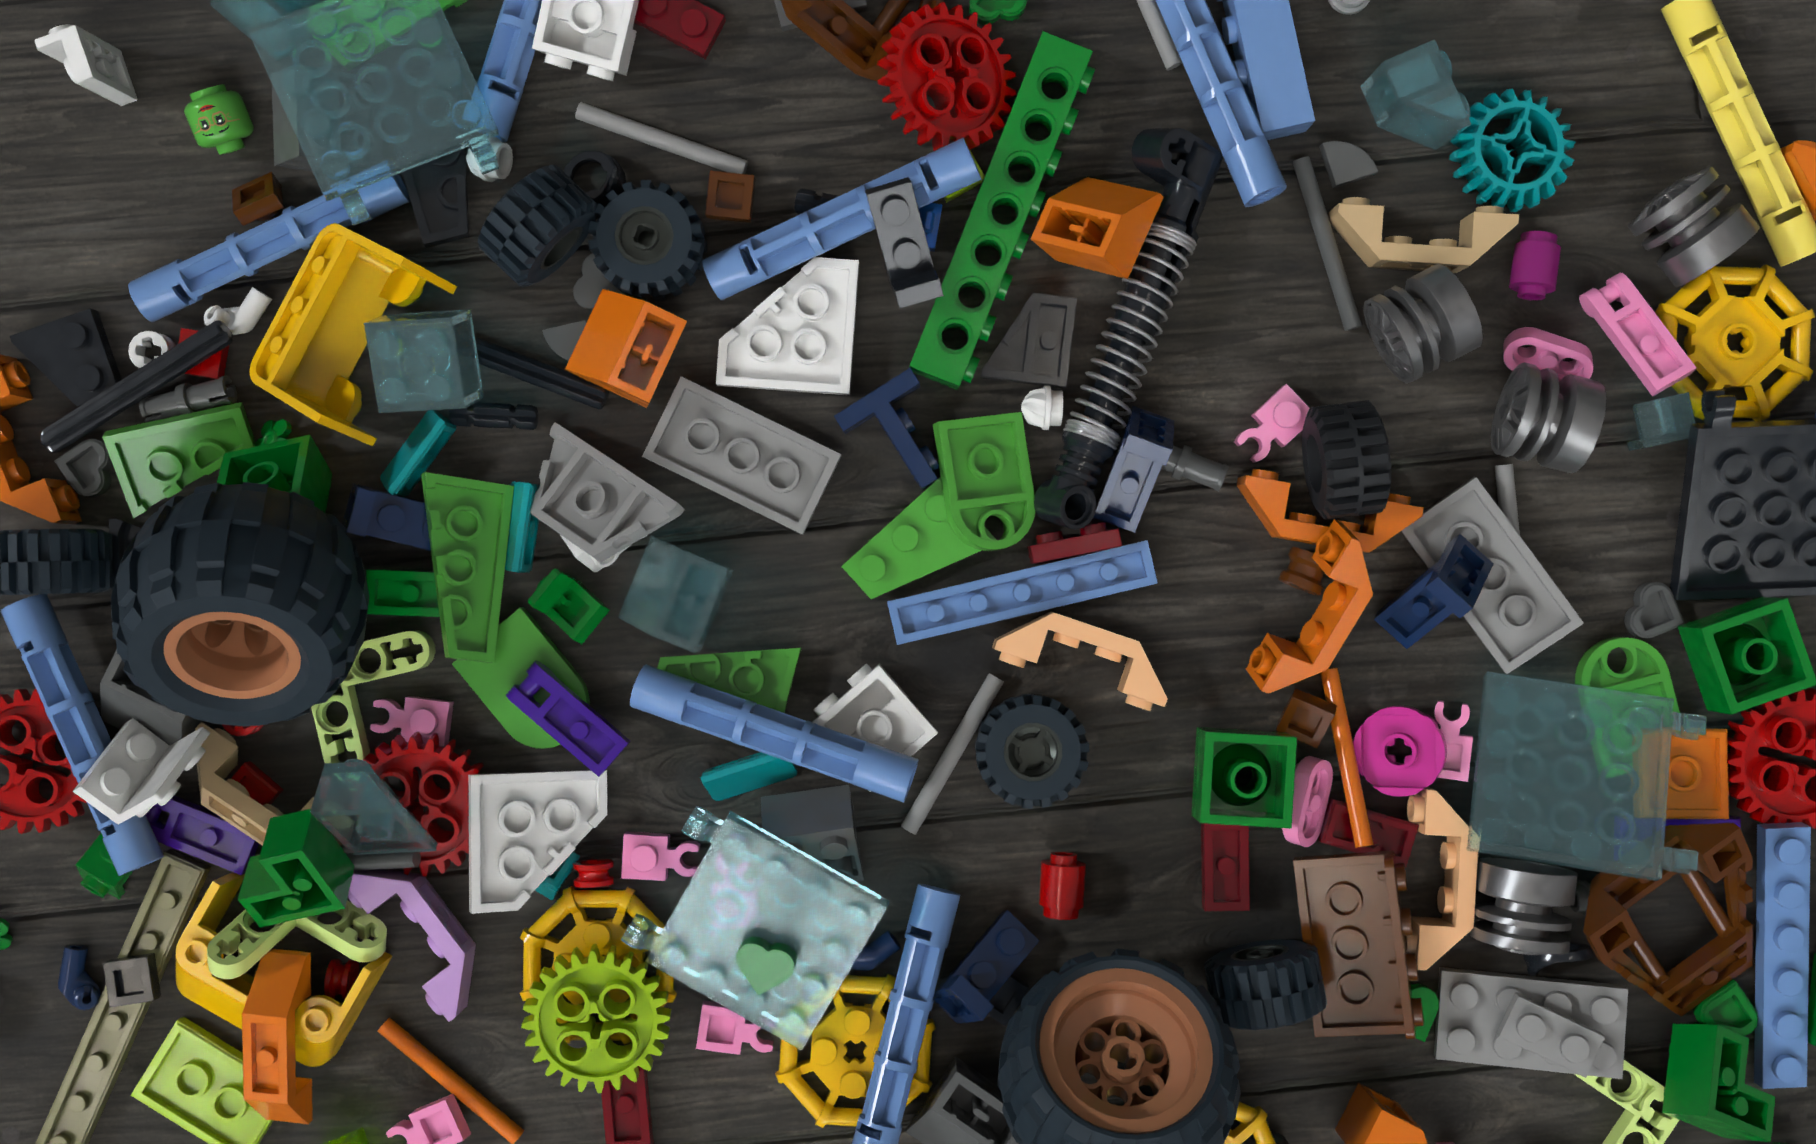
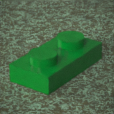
M367 570L366 581L369 591L367 614L440 617L434 572Z

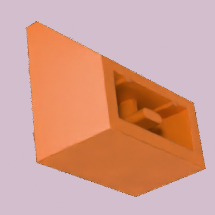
M1086 177L1048 198L1031 240L1055 261L1128 279L1164 197L1158 192Z
M602 289L565 370L647 408L687 321L647 301Z
M1358 1083L1335 1128V1131L1345 1144H1428L1422 1128L1398 1102Z

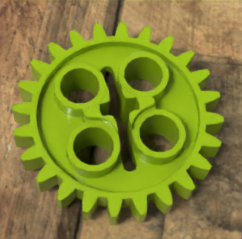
M593 944L589 956L584 958L582 952L576 947L571 954L570 963L563 956L558 955L554 962L556 971L544 967L540 973L543 983L535 981L532 983L529 992L535 998L526 999L523 1010L531 1015L524 1018L522 1028L533 1030L527 1036L525 1046H539L533 1061L534 1063L546 1059L549 1061L545 1073L547 1077L554 1074L557 1070L563 1072L561 1086L564 1087L573 1077L578 1079L579 1092H583L587 1082L590 1081L594 1082L597 1093H602L605 1081L608 1080L611 1081L616 1090H620L623 1075H626L634 1083L637 1082L639 1077L638 1066L650 1071L654 1061L650 1054L655 1056L662 1055L664 1044L660 1040L668 1039L670 1027L662 1023L670 1020L671 1009L660 1006L667 1002L669 994L668 991L654 992L660 984L661 977L656 975L646 979L645 974L649 963L646 961L636 968L631 965L633 952L630 951L620 960L616 959V946H611L607 956H600L597 944ZM615 988L622 989L628 993L630 999L622 1003L615 1002L608 996V991ZM567 991H576L583 997L584 1002L578 1005L569 1004L565 1001L562 994ZM592 1013L599 1014L600 1021H604L603 1024H596L595 1017L590 1015ZM636 1014L638 1018L634 1020L628 1017V1015ZM557 1018H561L564 1021L568 1022L562 1024L558 1023ZM618 1032L624 1033L630 1037L632 1042L625 1046L617 1045L611 1040L610 1036ZM570 1035H577L583 1038L586 1046L573 1048L568 1045L565 1038Z

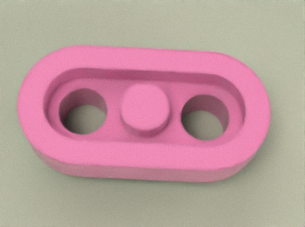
M1533 327L1516 329L1504 340L1503 359L1506 366L1512 371L1519 364L1529 363L1536 365L1540 370L1546 368L1554 370L1558 374L1559 381L1564 376L1570 374L1590 379L1593 373L1592 353L1582 343ZM1523 345H1533L1527 348L1521 347ZM1565 358H1572V359H1574L1573 361H1570V362L1563 361V359H1565Z
M1307 756L1295 765L1292 829L1281 828L1284 838L1290 843L1309 847L1316 842L1321 833L1333 782V769L1327 760Z

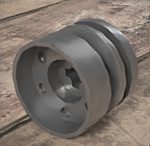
M1712 166L1696 174L1683 177L1650 200L1639 216L1628 225V228L1635 236L1646 232L1654 226L1657 228L1643 241L1642 245L1646 250L1660 246L1665 242L1669 243L1671 247L1663 254L1657 264L1675 287L1692 281L1716 266L1744 245L1760 229V226L1740 203L1721 212L1716 209L1715 206L1730 191L1726 184H1722L1704 194L1703 191L1719 176Z
M1436 264L1407 279L1405 290L1395 285L1384 291V296L1378 294L1364 302L1365 321L1373 343L1388 368L1399 380L1406 384L1421 378L1423 372L1429 373L1438 369L1440 358L1451 362L1481 347L1483 340L1482 326L1476 308L1457 276L1441 264Z
M1519 364L1505 383L1496 406L1491 430L1492 450L1495 454L1504 457L1514 455L1520 461H1529L1536 455L1537 461L1543 467L1567 473L1577 472L1593 452L1601 432L1607 399L1605 387L1599 381L1572 374L1564 376L1559 381L1558 374L1552 369L1540 370L1533 364Z
M1480 858L1476 890L1495 897L1496 901L1495 903L1475 905V915L1488 921L1474 922V928L1471 930L1470 936L1478 941L1513 953L1527 955L1569 953L1570 938L1553 931L1571 930L1572 920L1552 912V907L1574 905L1578 873L1557 866L1524 860Z

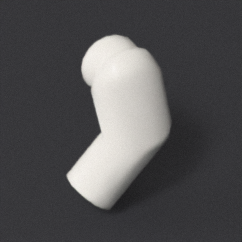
M252 287L240 307L222 309L220 306L215 305L208 308L204 314V323L208 326L214 321L220 320L226 324L233 335L248 333L254 329L272 301V298Z

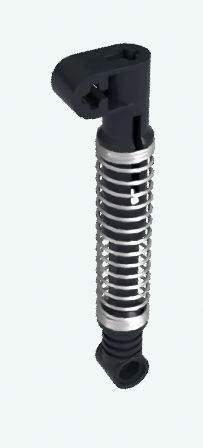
M1182 128L1145 129L1137 135L1133 142L1132 159L1136 168L1164 186L1162 192L1164 198L1132 268L1130 277L1128 279L1122 278V282L1126 284L1124 291L1117 292V295L1121 298L1119 305L1114 304L1111 306L1116 311L1114 318L1109 317L1106 319L1111 324L1110 332H1101L1103 337L1112 340L1109 347L1101 344L1096 345L1099 351L1106 353V357L1104 360L1098 358L1090 359L1092 363L1101 367L1099 374L1091 371L1085 372L1086 376L1096 380L1094 387L1084 384L1080 386L1082 390L1091 393L1088 401L1081 398L1075 399L1077 403L1086 406L1083 415L1074 411L1070 412L1071 416L1081 421L1076 419H1068L1066 421V428L1063 429L1064 432L1061 438L1064 442L1063 450L1067 454H1060L1058 459L1063 462L1062 465L1057 464L1055 467V471L1059 475H1052L1051 479L1043 482L1035 493V511L1038 517L1046 522L1078 530L1088 525L1094 517L1096 498L1093 494L1094 490L1089 487L1090 485L1096 486L1098 482L1094 478V475H1100L1102 469L1097 467L1098 464L1104 465L1106 459L1113 457L1115 450H1117L1116 446L1119 445L1118 442H1120L1121 437L1113 429H1123L1126 427L1124 420L1117 415L1126 416L1132 413L1130 408L1123 402H1134L1137 399L1135 394L1129 389H1138L1142 386L1140 380L1135 376H1142L1147 373L1145 366L1141 363L1149 362L1153 358L1146 349H1154L1158 346L1154 336H1158L1163 332L1159 323L1165 322L1168 319L1164 310L1173 306L1169 297L1179 292L1175 283L1181 282L1184 279L1180 270L1189 266L1186 256H1191L1197 245L1199 236L1196 228L1223 161V155L1217 149ZM1172 153H1178L1176 159H1172ZM1143 352L1148 358H1139L1140 353ZM1137 365L1143 371L1136 372L1134 371V368ZM1130 379L1135 381L1138 385H1129ZM1125 392L1132 398H1123ZM1122 406L1127 411L1123 412L1118 410L1119 407ZM1114 420H1117L1122 425L1113 424Z

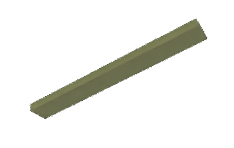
M172 849L164 852V857L159 863L118 958L155 953L159 984L211 869L210 866ZM105 985L35 1144H89L152 1001L109 1007Z

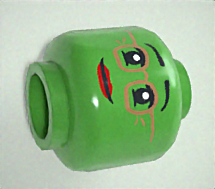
M222 84L190 94L192 102L185 106L184 113L199 146L207 149L216 147L219 155L245 148L242 139L253 133L254 125L243 98L238 92L227 91L226 86Z

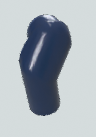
M889 930L869 945H855L853 939L849 936H843L837 939L832 946V952L836 956L835 961L842 968L867 971L874 969L901 949L898 941Z
M71 944L64 947L58 988L74 1007L79 1010H90L99 1002L101 996L100 988L85 970L88 947Z

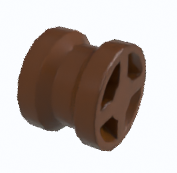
M1291 547L1288 554L1290 559L1289 566L1286 570L1281 571L1278 580L1301 591L1320 596L1323 591L1321 581L1325 572L1312 559L1314 553L1297 547Z

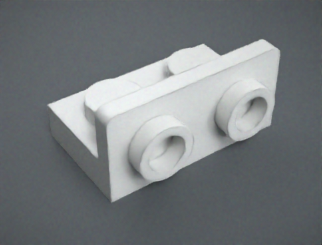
M70 24L53 27L49 30V35L34 40L38 51L64 63L69 77L76 84L120 106L138 100L122 52L118 48L84 29Z

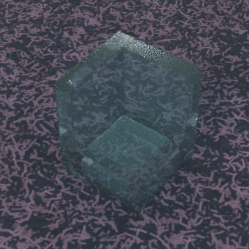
M1689 392L1635 404L1633 411L1640 439L1627 442L1628 449L1631 451L1688 439L1690 425L1696 424Z

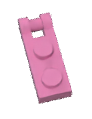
M1620 272L1606 280V286L1601 289L1592 288L1580 295L1579 300L1583 310L1597 321L1652 397L1688 377L1695 371L1696 366L1624 273ZM1615 300L1621 302L1624 306L1616 312L1610 305Z

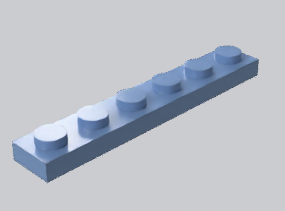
M1148 540L1121 547L887 601L896 642L897 645L1141 588L1157 584L1158 582Z
M1802 822L1757 824L1755 1010L1758 1015V1024L1755 1029L1754 1082L1762 1089L1807 1087L1811 827Z

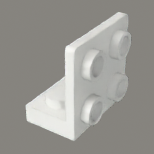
M132 718L121 727L73 792L116 824H120L135 815L141 818L155 804L163 806L177 793L181 784L176 780L183 770H190L202 758L205 749L201 745L210 732L201 727L169 746Z

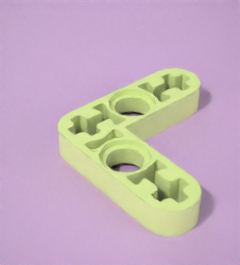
M419 630L405 631L364 641L346 679L338 686V688L342 687L343 694H333L325 703L311 706L324 763L328 771L340 778L351 777L358 768H365L361 761L370 753L354 685L419 670L428 666L435 656V644L427 633ZM410 638L413 644H421L423 647V652L416 655V663H414V659L411 656L393 659L391 653L394 650L407 648L410 644ZM388 642H391L390 649L387 646ZM372 648L381 657L380 667L374 673L365 672L359 664V657L364 649ZM393 663L396 665V669H392ZM334 701L342 703L348 710L347 721L342 726L332 725L326 716L328 706ZM352 730L353 736L344 738L347 751H355L357 754V759L350 762L351 769H349L347 762L340 763L338 760V754L343 753L345 749L343 739L333 741L331 734H341Z
M348 900L345 909L332 911L342 916V919L337 923H321L317 920L319 915L276 924L272 929L265 932H257L249 927L255 921L245 909L208 944V968L214 976L221 979L240 977L295 927L300 928L354 961L371 962L381 957L386 950L387 928L380 919L370 913L367 914L365 910L357 908ZM370 936L374 937V941L367 938H369ZM357 937L363 939V941L358 942ZM238 950V957L233 956L232 954ZM221 954L228 955L224 959L221 958Z
M1625 1060L1623 1070L1630 1073L1631 1084L1626 1091L1621 1093L1612 1091V1078L1588 1075L1585 1078L1574 1074L1625 1108L1602 1144H1623L1625 1137L1632 1132H1640L1642 1134L1643 1144H1664L1679 1122V1119L1654 1111L1650 1107L1654 1099L1663 1104L1665 1087ZM1640 1117L1654 1126L1651 1132L1637 1122Z

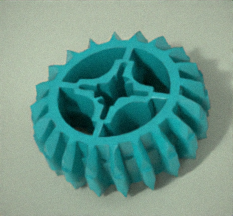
M1513 88L1506 89L1501 93L1500 97L1496 93H1491L1483 99V104L1476 102L1468 109L1470 116H1463L1457 122V126L1462 132L1455 133L1451 137L1450 142L1460 149L1452 152L1449 160L1460 162L1461 167L1453 172V177L1461 178L1465 176L1468 183L1462 188L1463 193H1469L1474 189L1479 192L1476 197V204L1482 205L1491 198L1492 206L1504 208L1507 204L1510 212L1519 211L1522 209L1523 204L1527 208H1533L1540 204V197L1548 199L1553 196L1556 191L1554 185H1561L1568 177L1563 172V169L1572 166L1574 159L1564 152L1574 148L1576 141L1564 139L1563 134L1570 130L1571 124H1558L1556 118L1560 116L1562 108H1555L1550 112L1545 109L1548 97L1542 96L1533 103L1531 90H1524L1519 94L1518 98ZM1511 119L1509 126L1503 130V134L1483 135L1484 129L1490 121ZM1531 131L1535 134L1539 142H1537L1532 137ZM1509 143L1514 149L1507 151L1506 145ZM1516 151L1517 157H1511L1509 153ZM1484 159L1488 160L1491 163L1493 173L1487 167L1486 163L1484 162ZM1532 165L1540 167L1532 182L1523 184L1513 183L1514 176L1520 173L1521 167L1529 168Z

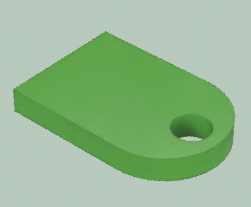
M1022 412L934 423L933 430L947 519L954 533L967 545L983 551L1000 550L1019 542L1028 533L1035 517V495ZM990 515L998 517L1003 523L1004 532L999 540L989 538L985 532V521Z
M520 607L498 625L495 660L493 663L457 659L452 665L515 740L532 748H552L561 744L507 698V692L514 684L520 685L528 676L526 670L537 660L549 668L561 682L590 706L589 693L584 680L528 611L524 607ZM541 687L533 697L542 706L551 694Z
M1627 637L1604 639L1594 644L1582 656L1576 669L1575 687L1598 777L1608 779L1631 773V728H1684L1668 666L1662 655L1653 646L1642 640ZM1619 647L1625 652L1627 662L1621 671L1615 673L1609 668L1607 658L1613 649Z

